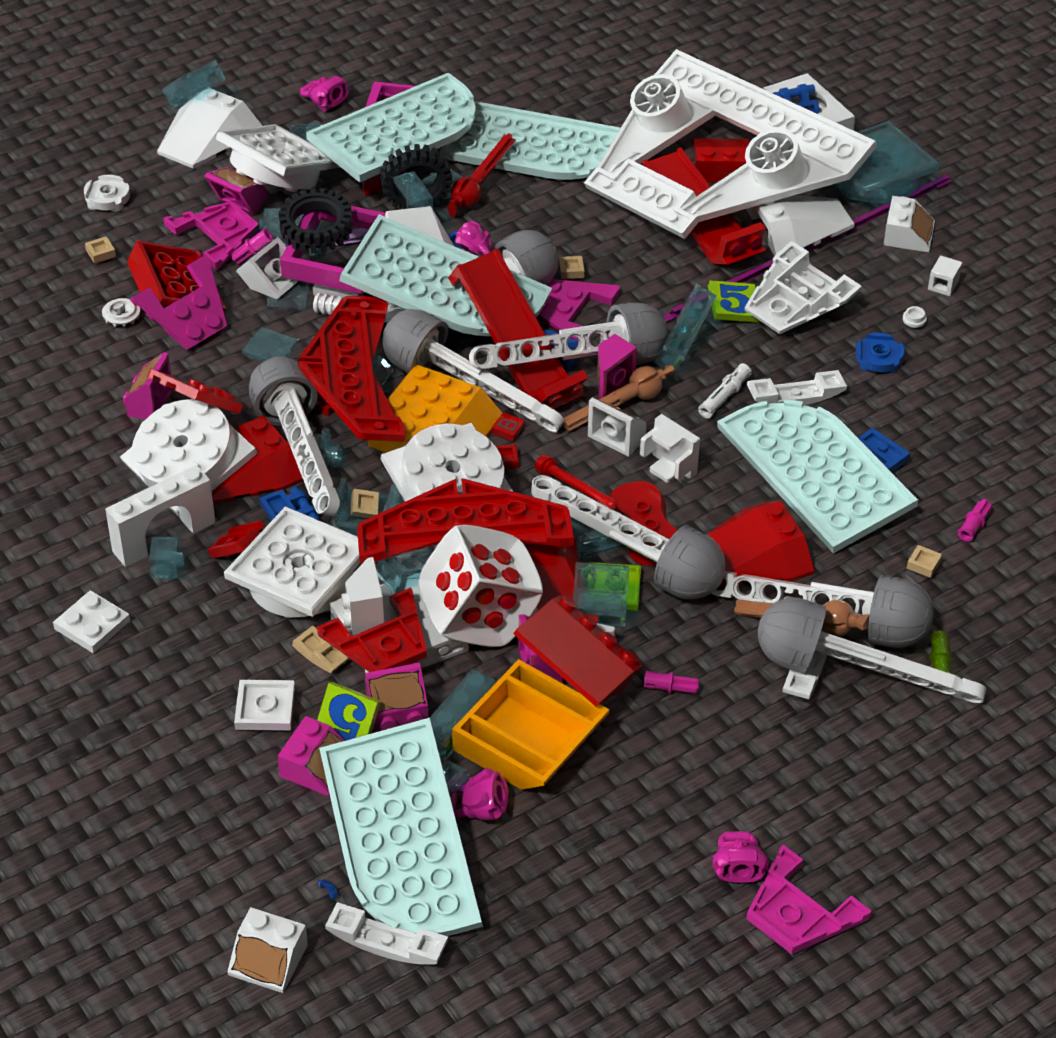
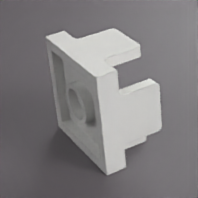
M660 414L655 418L654 428L641 438L640 455L645 458L653 452V455L659 460L650 466V472L666 483H669L674 478L680 480L683 476L691 479L697 475L700 438L663 414Z

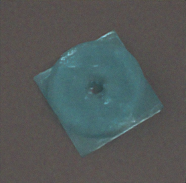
M890 121L857 132L875 140L877 147L850 180L833 185L850 200L889 204L891 203L892 196H910L918 187L921 177L939 171L940 163Z

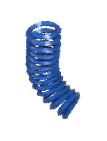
M318 880L319 887L326 888L332 900L339 896L335 885L331 881L322 880L321 882V880Z

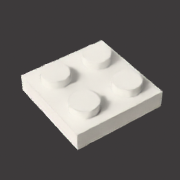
M90 590L53 622L55 630L94 654L130 622V615Z
M239 680L234 721L235 730H291L295 681Z

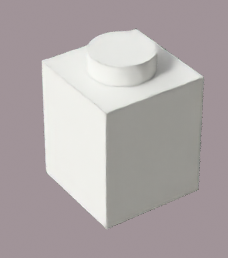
M940 255L931 270L928 290L950 296L960 279L962 262Z

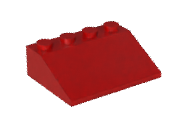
M693 138L694 165L707 183H718L747 163L745 159L746 148L753 139Z
M140 240L136 241L127 264L139 292L150 287L162 307L166 308L199 288L187 266L202 257L200 251ZM219 294V298H220V301H221L222 309H223V312H225V311H226V307H225V305H224V303H223V300H222V298H221V296H220V294Z
M561 594L551 599L519 626L513 634L597 707L623 691L643 665L638 662V658L634 653L624 650L612 634L600 629L593 617L583 614L576 608L577 605L571 598Z

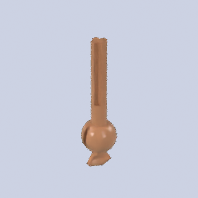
M669 364L664 367V370H656L650 366L637 368L633 371L629 384L599 400L617 407L634 397L643 400L655 398L662 389V381L666 380V377L673 376L675 368ZM589 405L564 417L563 428L570 432L587 423Z
M737 599L734 612L741 616L761 618L764 612L774 603ZM831 600L824 604L826 606V614L822 626L823 632L842 637L849 633L852 627L861 630L868 629L870 614L860 615L859 613H854L852 607L847 602L841 600Z

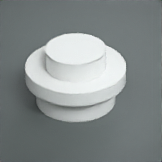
M912 306L904 312L902 319L907 326L918 328L925 325L927 317L922 308Z

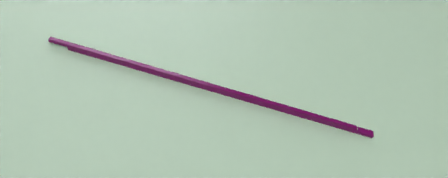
M944 175L903 195V197L917 199L933 191L930 188L934 185L939 188L952 181L948 179L950 178L948 175ZM891 202L852 220L854 228L832 238L829 235L822 238L821 243L815 246L813 243L809 244L804 249L811 251L888 213ZM773 259L727 282L745 283L770 269ZM709 291L672 308L671 312L663 315L665 321L668 322L674 319V317L709 301Z

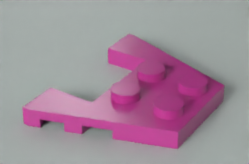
M233 201L205 207V211L194 214L189 211L184 212L183 217L172 219V216H167L163 218L164 225L175 235L197 226L217 243V246L203 252V256H208L210 265L215 270L219 269L230 259L232 252L245 244L247 238L251 239L260 231L259 223Z
M207 255L187 266L199 288L166 308L162 307L150 287L130 299L135 306L138 305L146 312V316L158 322L164 328V331L186 350L227 326Z
M552 279L547 284V286L552 288L551 294L536 319L548 328L552 326L558 331L582 327V325L572 321L588 299L612 306L620 295L621 286ZM570 337L571 339L578 341L576 337Z
M783 844L747 912L746 919L789 953L794 954L871 918L872 910L852 895L833 913H830L790 883L788 879L803 866V859Z

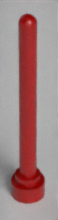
M541 455L536 460L535 470L539 474L548 477L555 476L610 509L617 508L618 503L615 499L559 468L556 460L549 455Z

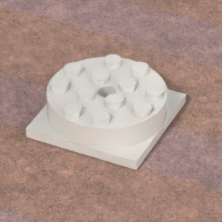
M276 124L225 130L217 133L216 140L232 148L230 162L237 169L236 172L253 178V181L260 185H266L267 183L284 187L291 192H297L298 189L310 190V188L317 184L321 170L340 168L338 164L312 143Z
M191 398L165 404L141 423L134 437L132 447L121 455L120 458L148 487L197 465L210 479L211 491H213L258 452L253 445L229 424L219 408ZM178 506L170 507L180 518Z
M445 423L428 427L413 436L406 446L381 455L383 465L405 502L454 479L457 482L458 494H463L461 478L513 491L504 477L503 460L498 449L486 436L476 431L472 423L465 425Z
M284 507L224 571L225 579L248 588L254 600L269 612L286 618L313 617L316 614L330 610V603L342 598L341 594L346 593L345 582L360 564L358 537L293 509Z

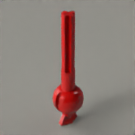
M508 133L501 138L470 177H461L453 183L451 188L452 200L447 207L451 217L455 218L458 209L472 208L479 202L482 195L481 184L516 142V139L512 138V134Z

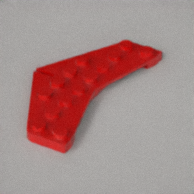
M345 296L300 355L298 367L357 438L369 441L404 442L406 435L404 424L400 417H396L372 369L373 359L388 311V302L378 297Z
M461 478L463 494H458L457 482L454 479L368 518L357 526L360 563L373 557L374 562L437 545L457 525H472L505 532L515 536L522 543L556 547L574 546L570 511L565 505Z

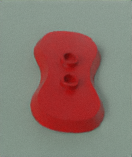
M644 481L630 482L618 486L608 495L618 503L617 508L612 510L667 539H670L677 531L666 517L665 498L655 485ZM626 531V534H634L631 531ZM645 542V543H644V544L649 545V546H655V545H656V544L651 543V542ZM626 546L628 554L637 563L646 566L657 565V562Z

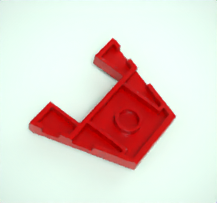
M150 368L147 378L159 381L160 384L173 388L175 391L195 400L238 414L241 412L243 404L237 396L219 387L212 386L211 388L194 379H190L188 383L168 373Z
M411 587L389 596V603L399 617L359 634L351 636L339 618L317 626V634L320 638L368 672L410 665L427 658V649Z

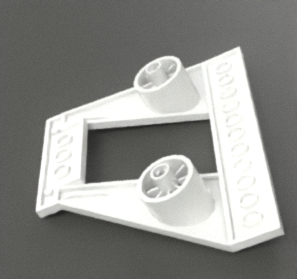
M676 49L653 76L644 79L635 87L630 99L632 106L630 114L598 167L586 179L584 184L587 189L685 239L701 221L850 180L876 149L877 144L873 139ZM714 116L757 135L746 148L745 159L747 163L697 197L694 191L640 165L643 160L650 159Z

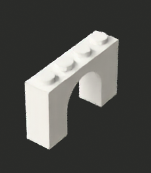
M808 73L763 87L764 90L773 93L778 92L781 88L787 87L792 89L797 88L800 84H814L815 93L809 94V100L818 99L820 112L818 115L854 130L855 116ZM792 97L791 102L799 103L800 97Z
M197 465L105 508L112 552L125 567L148 556L145 538L147 527L157 514L167 508L178 506L181 521L193 534L215 523L210 479Z

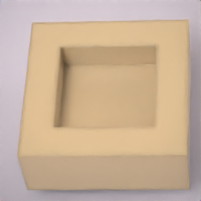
M107 236L85 243L86 251L94 263L116 257L115 249Z
M582 256L559 257L561 279L584 278Z
M353 489L350 516L371 518L377 515L379 492Z
M917 545L908 560L906 569L931 578L941 562L942 554Z

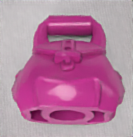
M333 76L329 79L322 77L300 88V95L312 99L314 104L325 113L343 102L349 93L347 81L338 76Z
M466 222L457 231L455 243L457 246H461L462 250L478 257L493 251L490 239L491 234L488 231L486 232L483 226L477 222Z
M485 768L476 776L470 777L466 784L450 789L449 795L455 818L467 816L469 818H478L479 820H496L505 814L509 791L506 779H503L498 771ZM458 793H463L462 808L456 810Z
M725 831L718 839L719 849L713 855L712 861L719 880L735 883L760 881L765 875L769 860L767 855L758 847L756 837L749 831Z

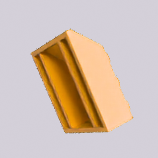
M415 364L387 399L396 417H400L404 424L406 434L404 442L368 440V446L387 453L406 446L412 437L423 429L445 423L457 425L472 423L476 431L488 437L491 433V427L501 416L502 412L481 387Z
M518 659L452 728L453 751L484 769L488 768L498 771L503 779H506L508 783L519 789L544 786L609 714V709L602 705L595 707L579 692Z

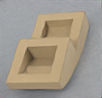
M311 626L293 640L292 646L298 652L329 673H333L350 659L320 638L314 626Z

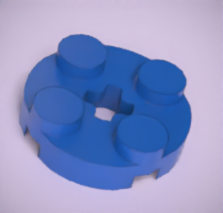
M870 333L866 335V339L862 341L860 339L856 344L855 357L860 363V369L866 372H897L904 358L903 344L900 341L898 344L893 340V336L886 333Z

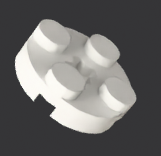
M102 175L98 176L99 180L93 183L90 180L86 183L84 197L88 208L91 210L98 209L118 212L123 209V205L130 198L129 185L124 183L123 178L120 176Z

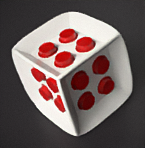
M457 525L453 527L437 545L424 565L419 577L420 594L436 630L441 635L455 641L488 647H500L508 644L515 637L513 633L519 627V615L525 614L530 617L538 606L543 594L542 582L527 548L518 538L505 532L472 525Z

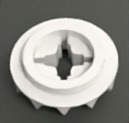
M127 298L115 299L103 307L102 317L105 319L106 324H113L114 327L118 325L125 327L126 324H134L135 320L140 319V307L138 305L135 306Z

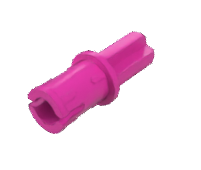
M265 228L253 238H247L245 244L232 252V260L237 264H241L253 254L258 253L261 248L273 241L274 238L271 232Z
M987 499L978 501L974 509L966 514V521L958 530V536L963 541H971L978 529L985 525V518L992 509V504Z
M646 671L644 688L668 691L669 694H671V691L696 694L699 689V680L697 678L675 676L674 672L663 674Z

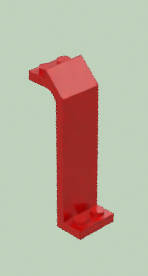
M681 147L677 149V152L651 161H647V159L642 161V166L694 191L696 197L710 188ZM730 213L701 221L690 232L712 264H730L766 251L762 245L766 230L764 225L759 222L741 229Z
M498 248L469 262L457 265L448 277L452 286L461 283L465 287L495 344L546 336ZM527 343L522 348V354L525 357H529L533 353V347ZM549 343V345L539 346L540 350H550L551 352L552 346ZM507 347L500 349L499 352L504 361L507 360L510 356V350ZM558 357L507 365L522 392L552 409L585 395L582 390V384L588 379L585 371L581 370L569 376Z

